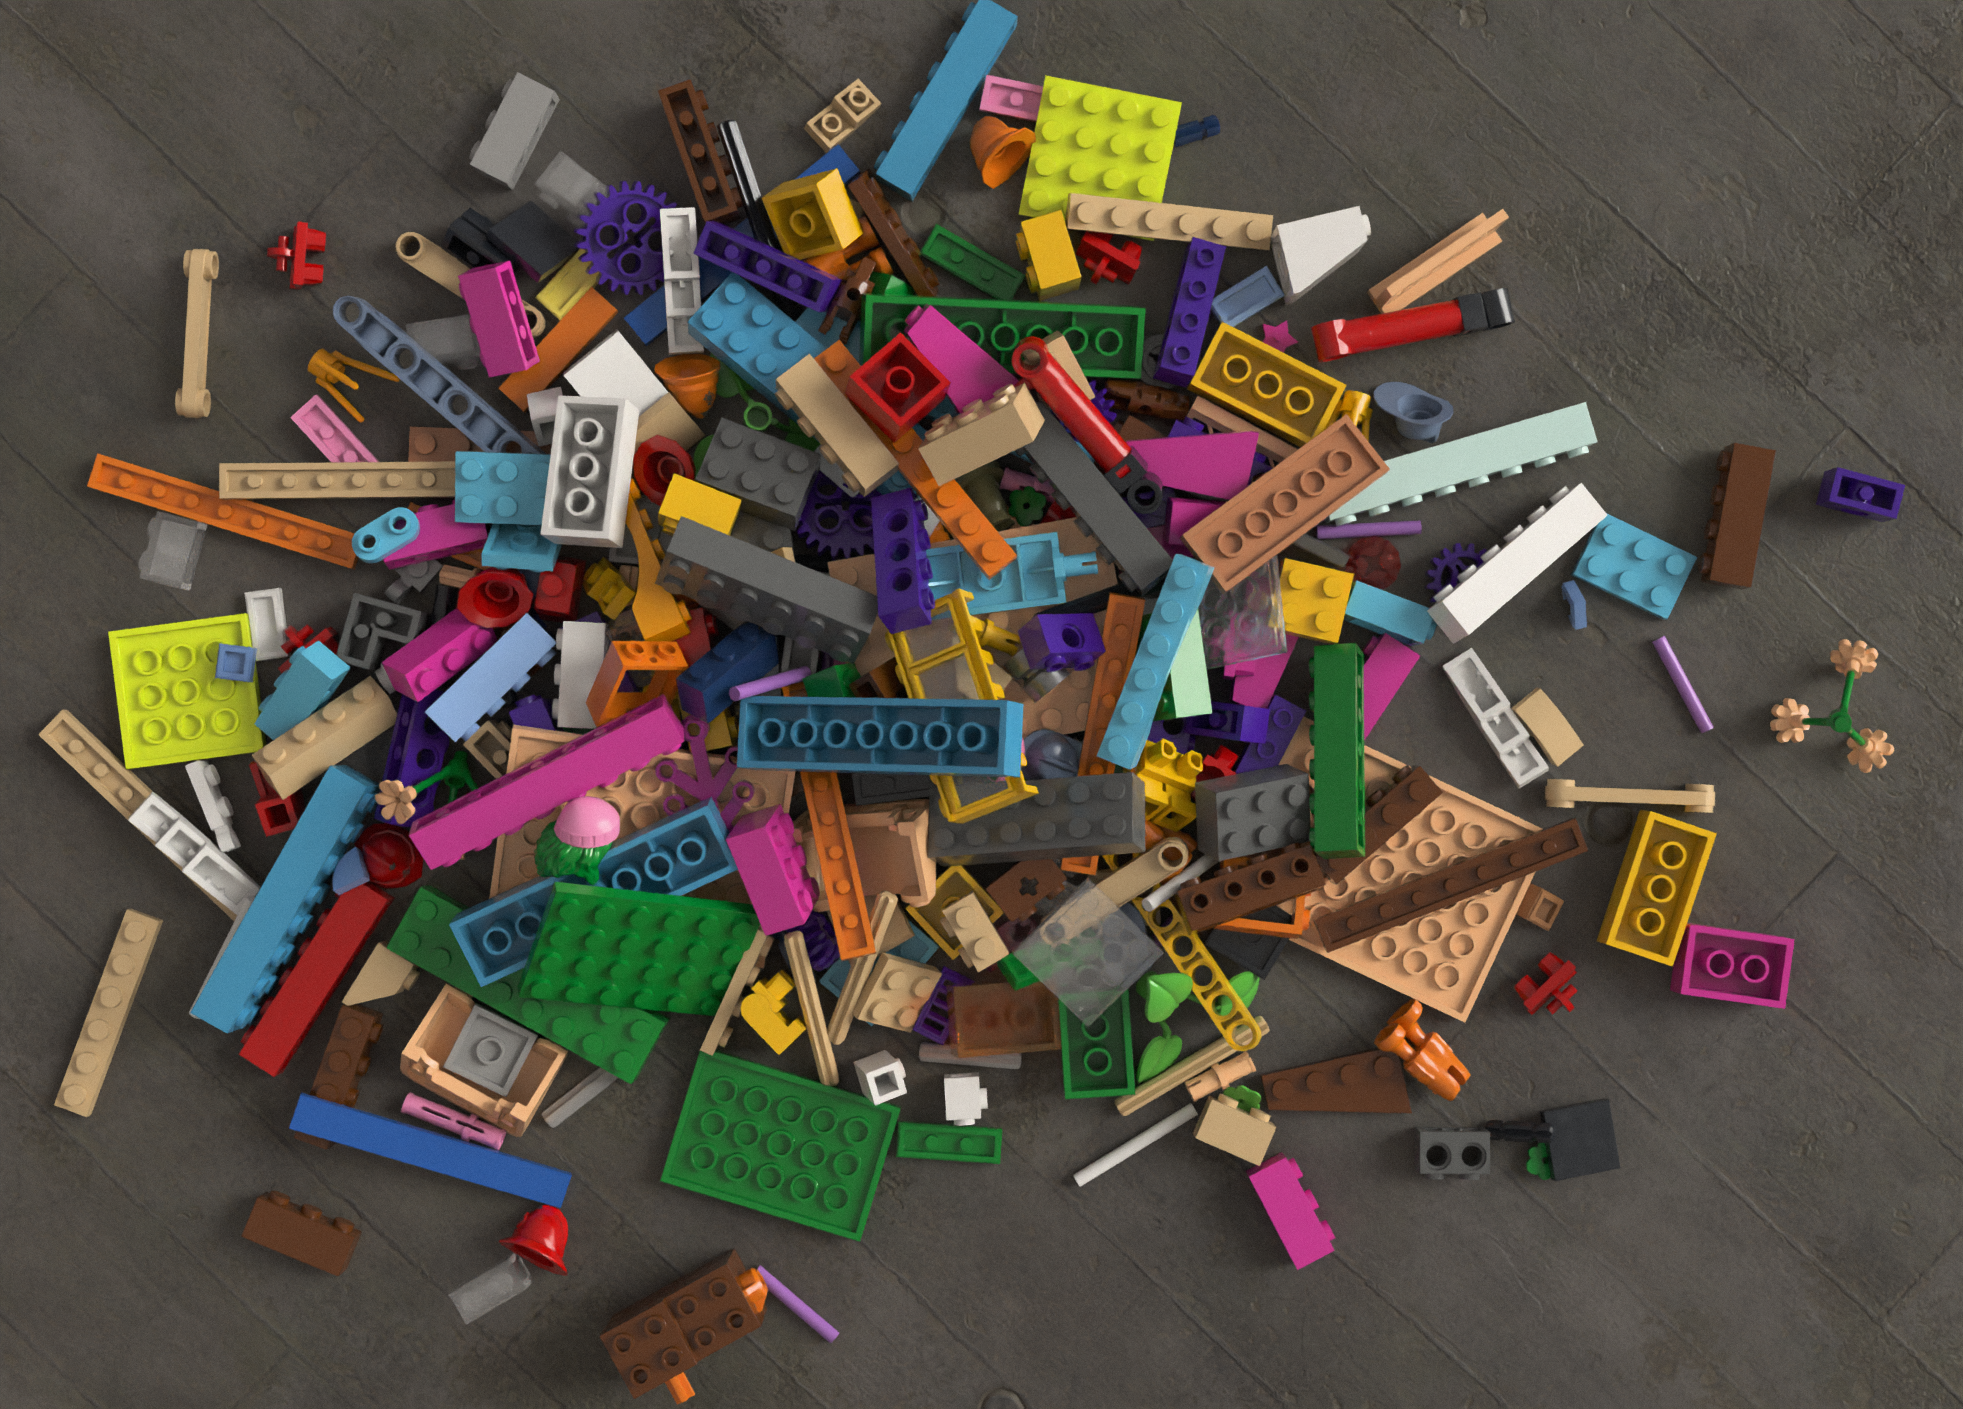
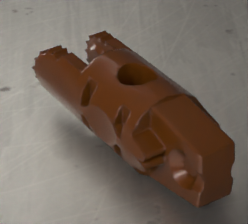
M863 257L856 273L847 270L838 293L818 329L819 332L826 335L830 331L834 323L833 319L836 316L847 322L839 334V340L844 345L847 344L861 315L862 293H872L875 283L871 282L869 277L876 262Z
M1107 377L1104 386L1107 392L1103 397L1105 401L1114 400L1115 403L1112 405V408L1156 418L1184 420L1188 414L1189 396L1168 390L1165 387L1123 378Z

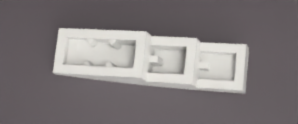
M695 207L660 209L669 355L704 353L703 345L688 334L687 323L701 307L698 256L693 254L697 246Z
M1470 648L1444 664L1442 668L1518 789L1547 772L1549 769L1548 765L1529 740L1530 735L1510 708L1511 703L1474 650Z
M153 791L129 816L128 821L156 842L155 846L182 867L183 873L236 915H238L246 897H254L259 892L261 887L224 852L222 853L220 848Z

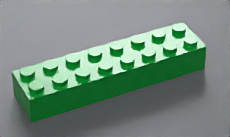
M862 293L859 364L861 366L900 332L908 339L904 332L908 326L904 322L917 305L923 308L925 304H929L1009 373H1016L1012 366V356L1015 346L1021 339L1029 336L1043 339L1059 331L1064 335L1084 376L1141 379L1146 309L1143 307Z
M430 885L420 887L389 942L387 949L627 1083L632 1084L637 1080L670 1020L668 1017L655 1010L521 998L518 996L517 987L524 968L481 987L449 926V923L457 913L470 907Z

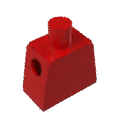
M558 556L553 571L540 572L534 609L540 619L563 623V621H576L586 560Z

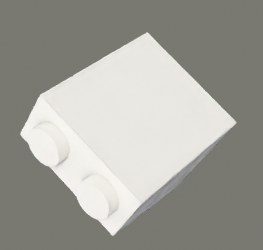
M1360 206L1277 225L1271 235L1270 242L1281 288L1284 293L1285 305L1293 304L1355 256L1368 240L1367 236L1371 235V228L1368 216L1361 214Z
M618 329L564 371V377L581 397L627 399L639 410V416L668 393L666 388Z

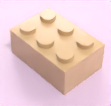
M1025 383L1015 388L1013 384H1008L993 393L994 398L984 403L981 399H977L962 408L963 413L953 418L950 414H946L931 423L932 428L924 434L926 438L918 449L938 486L1035 440L1045 419Z

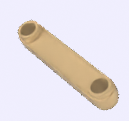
M415 232L402 234L396 242L398 256L411 267L462 298L459 291L460 281L458 275L470 269L422 235ZM412 241H419L420 249L418 253L413 256H406V246ZM522 300L526 316L535 315L537 317L536 326L531 329L534 339L543 333L545 319L540 311Z
M208 249L186 250L183 260L184 274L186 278H189L183 385L182 388H178L175 397L176 412L179 416H184L185 418L208 417L210 413L211 396L209 390L205 388L212 279L217 278L219 271V259L216 252Z
M1547 779L1545 800L1546 807L1574 808V801L1685 805L1684 812L1713 813L1715 792L1714 785L1685 784V791L1575 787V780Z
M1178 837L1165 838L1048 912L1042 918L1039 926V933L1042 939L1050 945L1062 944L1181 869L1188 860L1189 849L1187 844ZM1168 847H1176L1181 851L1182 857L1175 861L1169 860L1164 856L1163 851ZM1050 922H1058L1064 927L1065 931L1061 934H1053L1047 929L1046 925Z

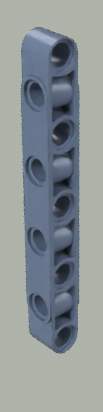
M344 296L335 302L333 316L336 322L350 333L364 349L484 452L506 453L508 444L515 441L521 446L522 453L546 454L399 326L377 311L367 301L358 297ZM352 303H356L360 310L359 317L354 322H350L346 317V309ZM409 349L413 353L414 361L409 368L405 369L401 366L399 357L401 352ZM459 395L464 396L468 403L466 412L461 415L457 414L453 409V401Z

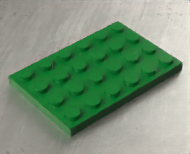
M554 882L517 987L518 996L521 998L715 1016L744 952L750 949L760 922L752 904Z
M700 1050L660 1181L860 1242L901 1106L888 1102L874 1105L865 1095L825 1085L810 1078L716 1050L712 1056Z

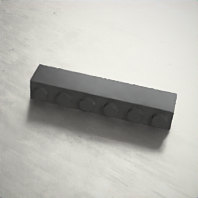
M1040 400L1036 405L1045 419L1033 442L1014 451L1020 457L1025 454L1033 463L1029 468L1042 484L1048 481L1055 490L1051 495L1064 511L1070 508L1077 519L1074 520V523L1086 538L1090 535L1093 536L1099 544L1096 550L1108 565L1113 562L1122 572L1118 577L1131 593L1136 589L1141 596L1145 595L1167 577L1173 562L1172 558Z

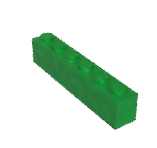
M1356 643L1314 646V657H1311L1309 660L1310 676L1314 678V691H1310L1309 694L1310 709L1314 712V725H1310L1309 728L1310 743L1314 746V759H1310L1309 763L1310 777L1314 780V793L1310 794L1309 805L1311 814L1315 815V828H1311L1309 833L1312 849H1315V852L1323 859L1365 857L1364 652Z

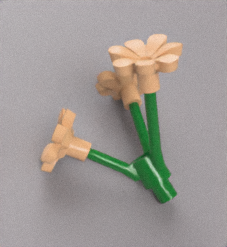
M1843 639L1838 642L1839 651L1832 650L1830 653L1831 662L1835 663V669L1846 676L1839 709H1834L1825 718H1810L1807 715L1809 709L1806 705H1797L1794 699L1785 698L1783 706L1779 704L1773 706L1771 713L1778 717V719L1772 720L1770 727L1772 731H1779L1776 739L1780 743L1788 742L1790 739L1793 743L1802 741L1804 739L1803 731L1808 730L1810 725L1831 726L1836 732H1846L1850 736L1847 745L1852 749L1847 755L1850 764L1855 765L1859 763L1860 771L1868 773L1872 769V764L1879 769L1883 768L1887 763L1883 755L1893 754L1894 747L1884 742L1887 738V733L1878 729L1872 733L1870 729L1865 728L1860 730V734H1858L1851 727L1852 719L1848 713V706L1854 679H1859L1863 672L1871 673L1874 671L1877 665L1875 660L1878 657V652L1875 648L1866 649L1867 644L1864 641H1856L1854 647H1852L1849 640Z
M456 751L453 760H450L448 765L440 772L413 787L407 786L404 788L399 780L380 782L379 788L382 792L375 795V800L379 805L386 806L381 811L382 816L389 820L395 815L396 821L399 824H404L415 813V808L411 801L416 798L417 793L441 779H444L446 785L450 787L448 804L457 799L458 788H462L465 782L472 791L478 789V785L471 776L469 765L466 763L467 753ZM465 853L462 854L459 860H465Z

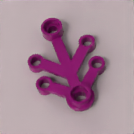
M690 714L685 717L681 724L684 728V739L690 742L698 781L680 770L677 764L670 759L662 760L657 765L655 773L659 780L673 782L700 801L712 796L720 813L717 798L738 768L737 763L730 759V753L738 751V746H732L725 754V762L713 778L704 740L709 734L710 724ZM691 723L698 724L700 734L691 735L688 731V725ZM665 764L670 765L673 769L672 776H664L661 773V766ZM741 780L735 784L732 790L733 797L720 813L729 833L734 828L732 821L743 804L750 801L754 796V785L748 780ZM741 785L747 786L750 790V795L747 797L739 796L737 788ZM676 793L667 796L663 802V809L669 816L690 807L685 804V799ZM669 800H678L681 805L680 809L677 811L671 810L668 806Z

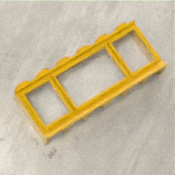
M958 588L954 592L936 599L935 608L931 609L932 624L894 634H891L886 628L885 640L890 650L895 654L897 660L895 671L899 681L905 685L908 698L1000 700L1005 698L1002 687L999 684L992 683L987 668L994 664L992 655L989 651L982 650L979 644L977 633L983 631L982 624L978 618L970 616L966 604L974 600L971 592ZM1021 752V767L1027 765V760ZM1021 770L1020 778L929 775L932 782L937 785L941 797L938 800L941 813L948 819V822L966 823L1039 794L1036 786L1026 785Z

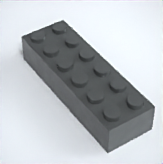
M683 516L679 520L655 584L662 586L669 593L685 595L696 600L697 603L704 607L717 608L729 613L731 617L738 621H749L763 627L770 634L786 636L796 640L799 645L805 648L818 649L828 653L837 661L850 662L852 664L856 661L868 639L878 614L876 595Z
M1133 772L1025 781L1026 785L1036 786L1039 794L963 824L948 822V819L943 816L939 808L938 800L941 797L938 788L929 789L928 858L943 867L1145 852V782ZM1005 782L956 786L963 807L1008 789V786Z

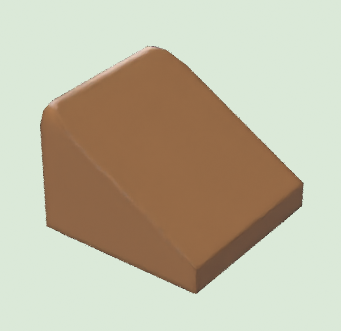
M1530 883L1516 915L1549 931L1564 900Z

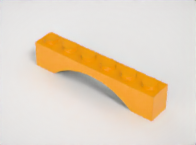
M632 478L625 524L633 536L638 553L639 578L637 593L631 609L645 641L671 642L691 633L686 621L691 620L692 617L684 600L678 601L675 594L669 593L662 586L655 584L665 552L659 539L652 540L649 530L654 528V525L646 508L640 510L636 500L642 497Z

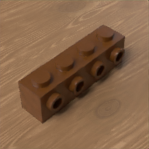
M691 79L658 90L705 224L706 221H717L727 224L741 219L738 208L744 206L737 187L730 189L726 176L732 174L726 155L719 156L715 147V143L721 141L714 121L707 124L703 111L708 110L709 107L703 90L695 91Z
M1733 443L1725 446V449L1720 451L1716 465L1717 471H1720L1718 485H1714L1710 498V503L1714 505L1712 519H1708L1704 531V538L1708 539L1706 553L1703 552L1701 554L1698 564V572L1702 573V583L1741 590L1751 588L1776 450Z
M1408 765L1404 766L1391 778L1394 782L1383 791L1379 788L1365 800L1367 803L1365 807V857L1323 859L1314 851L1321 872L1331 883L1337 885L1443 793L1421 766L1413 765L1411 768Z
M1300 843L1288 845L1279 850L1281 855L1270 859L1267 858L1266 854L1254 857L1246 861L1247 867L1236 871L1233 866L1222 868L1213 873L1215 878L1205 882H1201L1200 877L1181 883L1180 887L1182 890L1177 891L1174 897L1188 935H1193L1321 890L1326 883L1311 844L1302 848Z
M344 1004L341 1006L309 1095L354 1108L360 1092L357 1090L360 1078L366 1075L372 1058L368 1057L373 1044H377L383 1030V1024L380 1023L384 1013L360 1004L349 1006ZM296 1131L294 1135L295 1139L326 1150L337 1144L336 1142Z

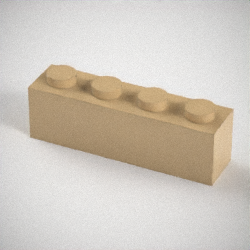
M810 354L776 379L777 392L775 396L786 410L790 408L794 410L800 418L797 420L799 427L809 438L813 435L822 445L819 450L824 458L831 465L837 463L844 472L841 475L842 479L854 493L859 490L863 497H865L898 471V461Z
M369 676L252 754V757L264 778L281 799L284 800L328 770L330 765L337 764L393 726L396 722L397 713L389 696Z

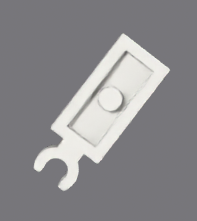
M197 760L185 765L210 829L215 831L221 852H229L241 847L240 841L231 826L233 825L231 816L234 814L233 808L228 798L221 795L217 785L220 783V777L213 764L209 765L208 760Z

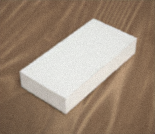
M274 588L244 593L247 614L249 616L252 647L257 648L256 662L291 657V652L287 654L281 648V645L289 640L284 631L287 628L282 589Z

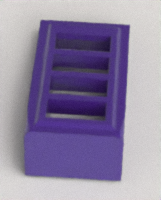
M946 966L941 970L942 975L912 1028L917 1033L941 1045H944L975 982ZM945 979L963 987L961 994L944 986ZM939 991L957 1000L955 1006L937 998ZM934 1004L951 1013L949 1018L947 1019L931 1011L932 1005ZM926 1017L943 1025L942 1031L925 1024Z

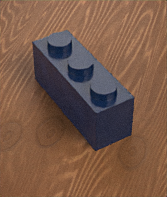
M749 621L739 625L676 678L682 710L707 724L710 723L734 702L729 695L730 688L761 679L779 664L775 635L768 633L763 627Z

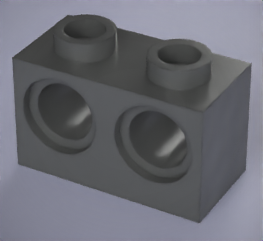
M1414 1127V1168L1420 1174H1424L1425 1179L1442 1180L1445 1179V1174H1459V1179L1478 1180L1480 1179V1174H1490V1132L1484 1127ZM1435 1145L1441 1146L1443 1150L1441 1158L1438 1161L1429 1162L1426 1157L1429 1148ZM1468 1146H1476V1158L1471 1162H1463L1461 1157L1462 1151Z

